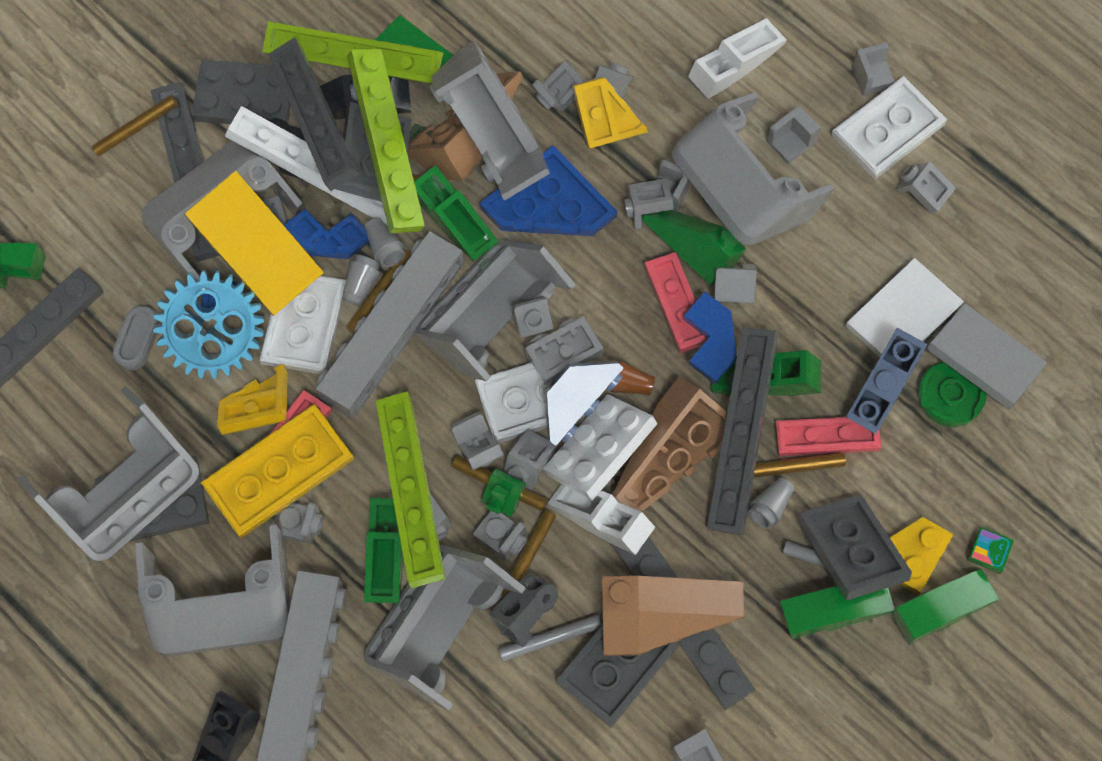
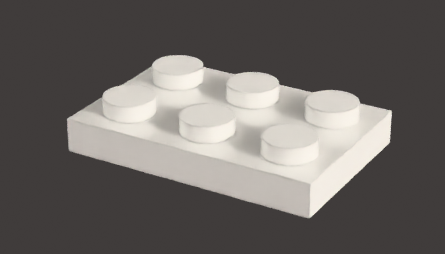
M607 394L594 412L583 421L573 436L564 443L545 465L543 470L550 478L593 500L658 423L652 415Z

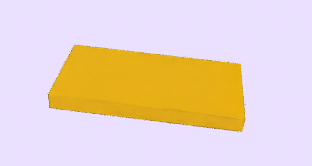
M237 171L233 172L184 214L241 281L245 282L249 290L254 291L256 298L272 316H275L324 273Z
M313 404L203 480L201 484L236 534L242 539L354 460V457L317 406Z

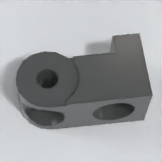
M532 574L520 580L519 583L525 587L522 594L510 591L489 614L501 634L522 647L532 638L529 630L541 618L543 613L553 608L558 598L557 588L553 584Z

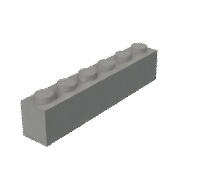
M430 231L423 240L419 239L416 241L405 265L401 264L396 269L392 277L393 282L386 291L382 290L377 295L373 304L374 308L368 317L363 316L355 327V335L349 343L345 342L339 348L335 357L336 361L330 370L325 369L316 382V391L321 401L354 420L415 334L417 325L432 310L464 265L461 249Z
M303 571L297 572L257 761H307L309 750H314L316 747L319 729L314 727L317 713H323L326 693L322 692L324 678H330L333 667V658L329 657L331 643H337L340 633V623H336L338 609H344L347 599V589L343 588V583L339 577Z

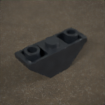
M352 75L340 76L320 86L335 120L345 119L346 108L350 101L359 104ZM388 76L397 114L411 113L409 81Z
M219 691L215 695L192 761H237L252 740L261 715L234 696Z

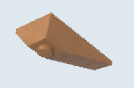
M521 72L498 73L499 80L512 99L523 78ZM451 108L445 113L448 119L436 128L431 124L428 125L409 142L408 157L426 170L436 165L447 180L461 181L472 174V169L483 157Z
M680 376L659 401L652 415L658 424L633 452L612 494L620 503L641 512L666 494L670 489V485L683 475L688 477L695 472V466L706 457L713 458L721 452L727 411L701 389Z
M602 576L604 656L642 655L660 646L681 641L688 636L702 631L706 632L745 617L743 582L652 576Z

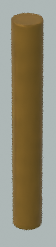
M170 95L93 144L94 152L101 156L179 106L177 100L173 95Z
M403 250L405 256L402 261L389 267L346 326L350 332L355 334V327L363 316L368 317L373 310V304L377 295L382 290L386 291L393 282L392 277L396 269L401 264L405 265L411 257L408 251Z
M844 453L758 463L755 467L754 478L846 466V458Z
M458 455L454 458L451 465L452 468L486 485L493 473L483 467L472 470L466 459ZM526 488L520 500L543 512L548 503V499Z
M544 510L509 574L518 582L525 576L556 518L553 513ZM503 589L501 598L498 601V603H500L505 598V596L510 592V590Z

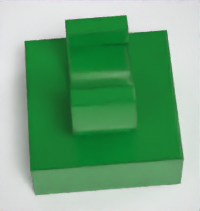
M495 469L489 478L481 502L487 505L486 509L496 514L502 512L512 517L517 510L526 483Z

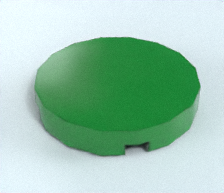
M944 361L927 369L919 382L917 393L920 408L926 416L937 424L948 427L964 426L976 419L986 403L987 396L985 391Z

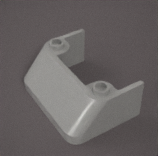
M473 40L462 47L431 76L433 84L429 87L439 103L445 100L448 105H451L482 154L485 162L481 166L483 173L490 183L493 181L497 182L501 196L505 201L547 176L550 172L535 136L476 41Z
M756 92L720 104L680 138L672 150V158L734 238L746 245H754L811 221L834 190V187L829 184L808 193L802 183L795 178L781 177L774 180L737 133L742 131L746 125V116L759 98Z
M236 142L226 144L143 208L142 222L144 227L186 278L189 272L194 275L196 280L200 279V276L182 255L192 247L196 238L195 229L184 214L233 172L237 171L254 192H262L271 187L294 216L301 212L303 203L275 168L266 159Z
M503 240L493 245L420 321L415 332L429 347L462 374L487 382L491 376L484 369L488 363L487 359L489 356L488 351L484 347L513 317L511 311H514V305L544 297L547 301L552 296L555 287L572 290L576 284L544 246Z
M126 386L120 391L140 413L130 423L126 433L129 444L136 451L83 497L71 486H60L44 498L24 475L17 479L68 536L91 559L96 561H103L112 557L191 487L199 474L198 465L148 406Z
M269 525L272 560L259 561L249 567L245 575L246 591L176 600L175 587L167 577L156 575L155 556L143 542L135 543L138 596L149 638L156 651L164 656H177L283 640L291 603L285 538L277 525Z
M440 545L446 579L411 588L409 584L406 586L400 596V603H395L366 648L364 662L421 699L450 710L453 704L440 695L445 687L446 677L445 671L438 666L474 608L484 610L488 607H493L500 600L503 589L522 594L525 587L486 556Z

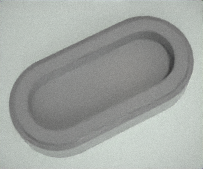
M137 306L131 309L125 317L115 342L113 357L117 364L125 370L131 371L141 368L146 363L158 334L153 332L154 326L160 324V321L153 318L155 311L150 307Z

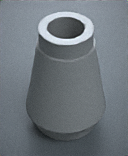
M381 218L369 220L365 224L364 229L375 261L386 268L398 264L405 256L403 251L404 244L394 233L390 234L388 226Z
M356 255L354 261H350L342 299L353 305L361 306L362 301L381 274L378 271L381 264L366 256Z
M777 478L775 482L750 502V509L748 511L750 519L765 529H770L772 525H777L795 490L794 486L784 478Z

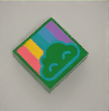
M981 527L978 530L967 561L1001 574L1014 540Z

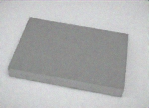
M964 304L927 348V350L1009 410L1047 364L1045 360L967 304Z

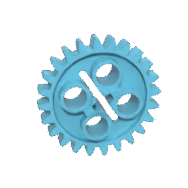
M202 269L200 279L196 280L194 275L189 272L187 284L177 278L174 282L177 291L170 288L165 289L164 293L169 298V301L159 299L157 305L165 311L155 312L153 318L161 321L162 324L154 326L153 332L163 334L156 344L157 346H168L164 352V358L172 355L176 356L173 367L176 368L181 363H185V374L188 375L193 368L198 369L199 378L202 379L205 370H210L212 378L216 379L218 369H222L229 376L231 372L230 365L233 364L239 370L242 369L241 357L250 361L253 359L249 348L259 349L260 343L253 337L263 336L264 330L255 327V325L263 323L264 316L254 315L255 312L261 309V304H250L255 293L254 291L246 294L242 292L245 285L244 281L234 286L232 285L233 274H230L223 281L220 280L219 270H216L213 278H208L205 269ZM204 293L210 294L215 298L216 304L211 308H203L199 305L197 297ZM185 305H190L199 316L187 311ZM229 315H236L242 320L243 324L237 329H230L224 324L223 320ZM211 318L216 321L215 329L212 327L207 330L203 329V319L207 322ZM187 319L194 325V330L191 333H182L177 329L176 322ZM218 331L223 335L232 338L234 342L231 344L226 342L222 335L218 333ZM209 340L215 341L220 345L221 350L217 354H209L203 349V343Z

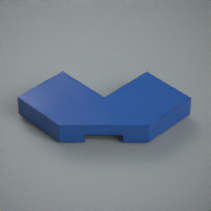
M306 209L283 225L309 256L349 259L369 244L364 226L352 214L328 231Z
M704 292L684 315L683 320L708 338L689 360V365L716 384L736 361V344L731 311Z

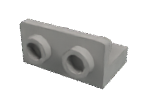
M584 316L577 320L569 319L564 321L555 332L547 336L545 334L533 338L528 343V346L525 347L528 363L532 362L545 385L552 382L567 364L586 363L604 353L603 346Z

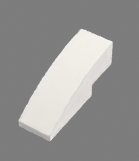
M766 18L722 40L717 50L695 60L688 78L709 99L758 67L781 48L787 39Z
M561 484L547 503L552 509L587 531L634 555L637 554L655 528L641 511L619 503L611 494L600 491L593 500H590Z

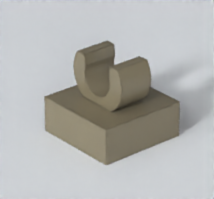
M311 184L301 200L303 203L301 209L302 211L306 209L323 227H327L331 217L339 213L343 203L341 201L334 203L331 199L332 195Z

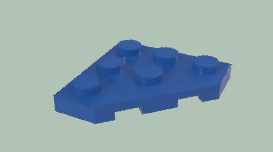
M554 145L543 153L550 174L505 201L498 188L479 203L480 209L501 231L594 236L617 217V210Z

